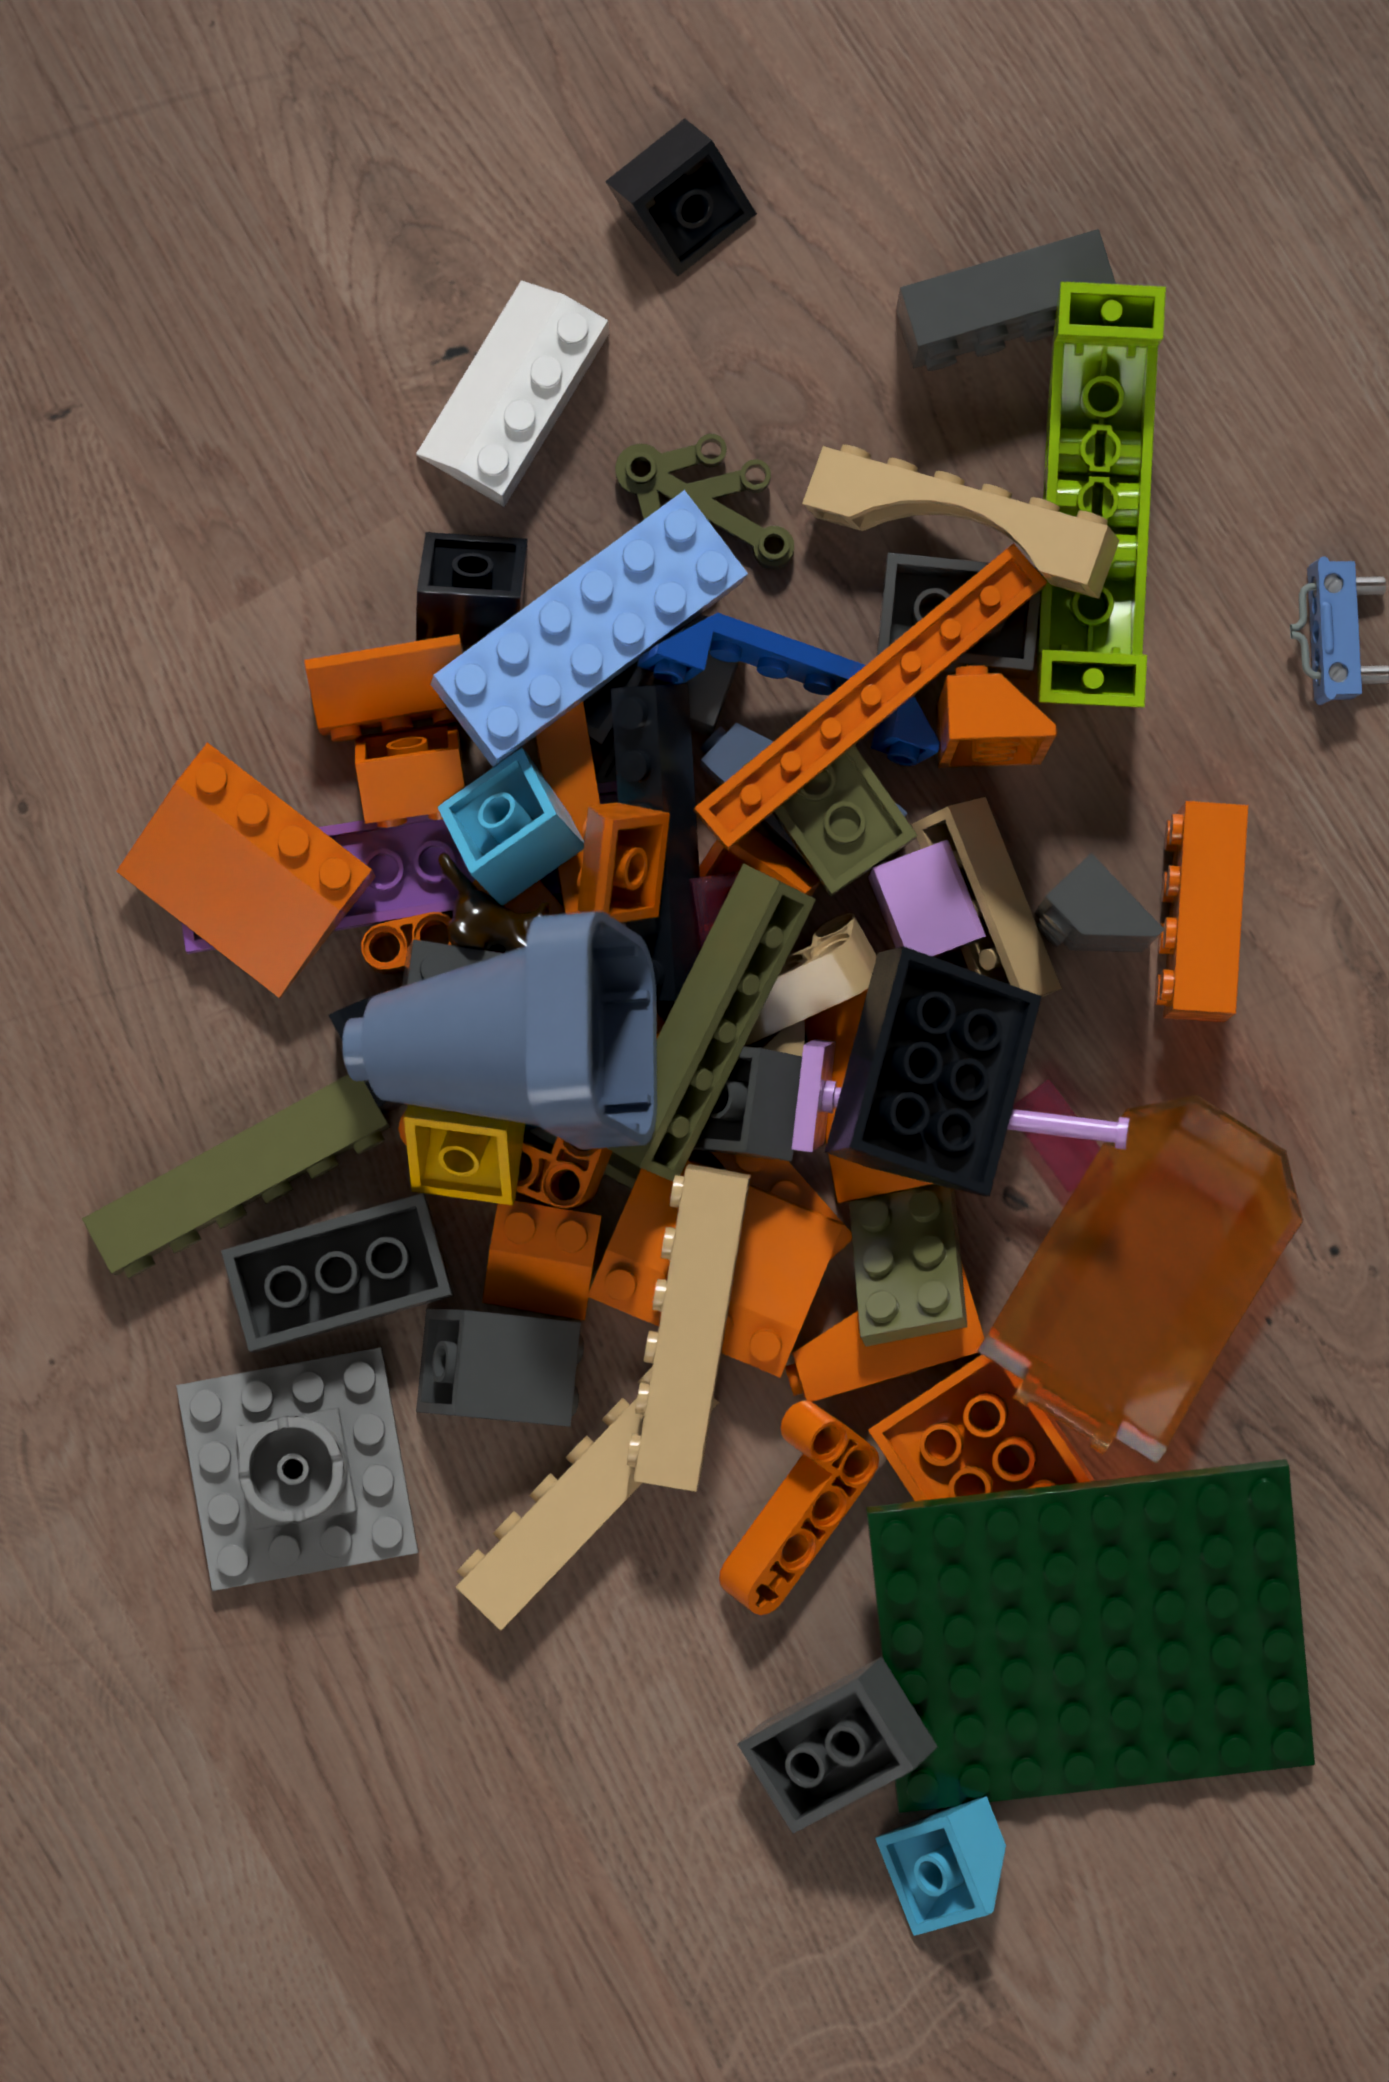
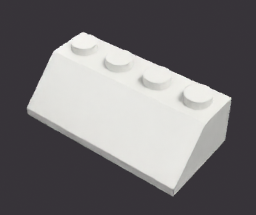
M521 280L416 455L505 507L608 337V320L564 294Z

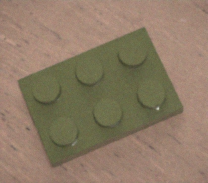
M855 745L773 812V815L830 897L917 838L916 832Z
M935 1184L849 1201L860 1337L865 1346L968 1327L954 1190Z

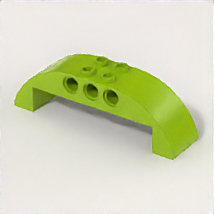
M1060 282L1050 371L1043 499L1060 507L1059 512L1077 517L1078 511H1087L1108 520L1107 526L1110 527L1120 541L1099 599L1053 586L1046 580L1047 584L1040 594L1037 630L1039 703L1145 707L1147 655L1143 654L1157 357L1158 346L1162 342L1164 334L1165 286Z

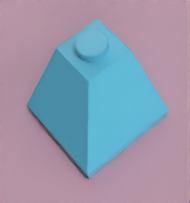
M987 1796L959 1806L949 1807L875 1837L913 1936L987 1916L994 1911L1006 1844Z

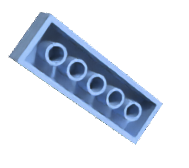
M684 490L435 673L430 685L492 767H495L637 662L644 653L671 637L741 585L748 573Z

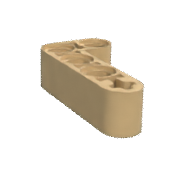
M853 913L843 914L829 920L815 931L811 946L787 957L744 1047L846 1001L869 987L877 956Z

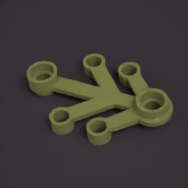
M706 434L698 440L696 445L660 453L656 448L648 444H634L627 447L619 455L615 466L616 478L625 491L637 495L643 520L661 508L658 492L672 500L685 490L709 522L752 546L754 557L762 567L777 570L785 567L791 561L794 554V540L786 529L780 526L762 528L714 500L743 491L751 493L764 491L769 486L771 480L770 468L764 461L753 459L746 462L741 470L686 484L669 473L698 464L710 468L722 464L726 458L727 447L725 441L719 435ZM713 442L720 447L721 453L717 458L708 459L702 454V447L707 443ZM643 460L649 463L651 470L648 475L638 477L632 473L631 467L636 461ZM752 468L761 469L765 474V480L757 485L751 484L746 479V473ZM771 537L779 538L784 544L783 550L778 554L768 553L764 548V543L767 539Z

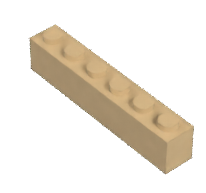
M688 1164L684 1176H674L670 1206L678 1207L679 1211L676 1228L666 1227L661 1258L670 1259L667 1280L657 1279L652 1310L662 1312L659 1332L649 1331L644 1355V1362L653 1363L650 1384L640 1382L635 1414L645 1415L642 1434L631 1435L627 1465L636 1467L634 1481L694 1492L698 1489L751 1174Z
M653 1366L638 1381L639 1384L640 1382L650 1384ZM622 1398L602 1419L608 1428L600 1437L593 1442L586 1435L565 1457L572 1466L558 1480L550 1473L529 1495L536 1502L522 1518L514 1511L494 1531L493 1534L500 1541L485 1556L477 1549L456 1571L464 1578L456 1588L500 1631L642 1484V1482L634 1481L636 1467L627 1465L631 1435L642 1434L645 1416L635 1414L637 1398L631 1404ZM715 1398L713 1399L712 1410L719 1403Z

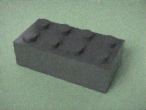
M1099 229L900 287L896 314L913 369L926 365L928 371L940 370L957 362L955 356L975 351L977 357L987 356L1003 350L1006 347L1005 342L1024 336L1025 342H1034L1053 335L1060 282L1116 284Z
M424 1193L221 1250L249 1352L253 1353L454 1296L428 1200Z

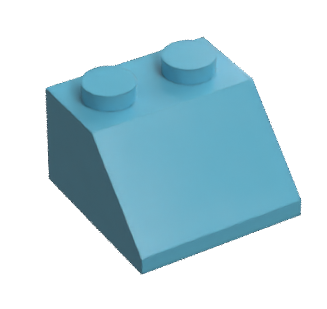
M522 747L437 807L470 874L501 905H505L584 849L585 842L569 812Z

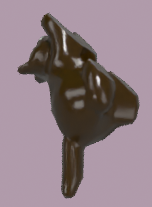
M442 853L439 855L438 862L442 874L458 890V895L453 905V919L448 924L447 929L451 945L492 952L499 949L504 953L525 947L528 930L532 921L538 916L549 915V903L543 902L533 912L518 914L499 904L487 893L478 890L455 865L448 854Z

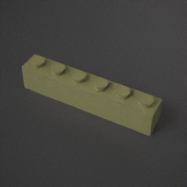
M743 863L657 1038V1116L653 1136L646 1145L608 1148L609 1150L636 1166L670 1181H674L675 1175H681L816 901L815 898Z
M348 1074L85 1216L82 1220L111 1274L119 1275L125 1272L127 1278L130 1279L153 1267L156 1263L152 1256L171 1247L173 1253L176 1254L199 1242L201 1237L198 1231L217 1222L219 1228L222 1229L247 1215L244 1206L262 1197L264 1202L268 1204L293 1190L290 1182L308 1172L311 1179H315L331 1171L339 1165L335 1158L353 1147L357 1154H361L377 1146L385 1140L381 1132L390 1128V1125L383 1112L378 1108L365 1082L354 1081Z

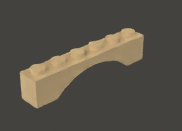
M842 445L840 451L825 446L822 447L802 503L816 518L860 531H865L887 521L914 515H947L970 519L997 530L1018 544L1030 556L1039 572L1051 585L1099 599L1120 541L1110 527L1107 526L1108 520L1087 511H1078L1077 517L1059 512L1060 507L1058 505L1036 497H1031L1029 503L1011 499L1012 494L1009 491L990 484H983L981 490L964 486L965 481L962 478L944 471H936L934 477L917 472L918 468L915 465L897 458H889L887 464L871 460V454L854 446Z

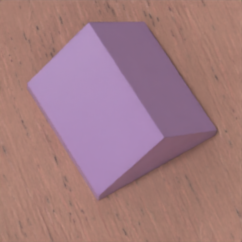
M948 840L873 867L868 879L895 948L905 946L929 956L941 958L986 937Z

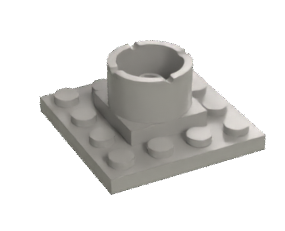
M382 1347L176 1385L212 1591L419 1553ZM292 1459L299 1460L303 1465V1473L298 1479H292L286 1473V1465Z

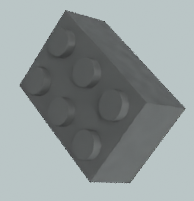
M888 552L885 564L876 657L989 563ZM1041 590L944 671L956 673V668L962 666H987L988 674H1001L1005 678L1029 680L1034 666Z
M882 1657L768 1718L737 1744L793 1834L911 1772L937 1748L936 1743Z

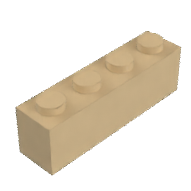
M986 797L947 806L911 824L917 834V840L921 849L941 841H949L986 937L960 948L968 969L1042 997L1062 989Z

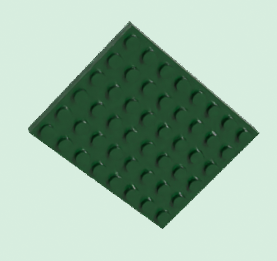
M1286 1459L866 1507L882 1658L937 1745V1748L914 1770L895 1780L899 1813L954 1807L987 1796L989 1802L1315 1765L1290 1469Z

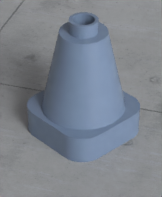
M603 911L538 916L529 927L525 947L375 995L368 1002L364 1017L350 1018L345 1025L342 1045L347 1072L354 1081H369L372 1090L381 1100L538 1125L580 1149L646 1145L653 1136L657 1116L656 983L653 964L644 940Z

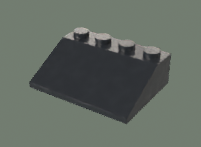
M905 946L879 952L876 957L825 1153L872 1169L984 1197L990 1196L1042 996Z

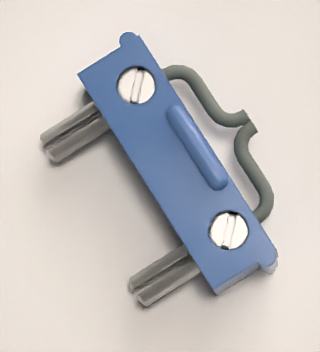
M1325 556L1319 558L1307 568L1308 584L1303 586L1299 592V621L1296 624H1290V638L1297 639L1301 644L1303 671L1308 677L1313 679L1315 702L1318 705H1323L1330 700H1351L1361 695L1362 684H1388L1389 675L1366 674H1388L1389 666H1361L1357 595H1383L1386 592V586L1376 585L1386 584V579L1384 577H1356L1355 561H1329ZM1307 593L1309 597L1312 669L1310 668L1308 641L1303 634L1295 632L1302 629L1307 621Z

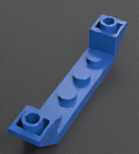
M718 612L659 643L640 656L638 667L654 672L653 676L656 679L669 684H682L705 670L709 652L712 657L721 661H741L756 666L759 674L769 678L783 679L787 677L804 683L803 688L818 695H831L866 666ZM913 696L875 727L871 748L888 754L887 758L896 764L914 766L938 753L940 742Z

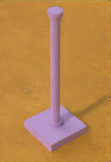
M814 1039L803 1046L792 1150L813 1152L825 1142L828 1113H833L837 1107L841 1088L837 1087V1081H832L836 1041ZM1012 1109L1007 1130L1115 1143V1148L1126 1150L1130 1118L1119 1117L1118 1122Z

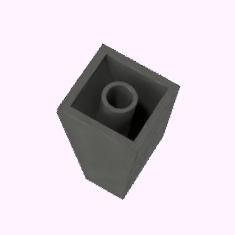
M426 1309L416 1412L571 1427V1418L576 1413L579 1403V1393L575 1386L576 1367L581 1361L584 1351V1340L580 1334L581 1322L470 1310Z

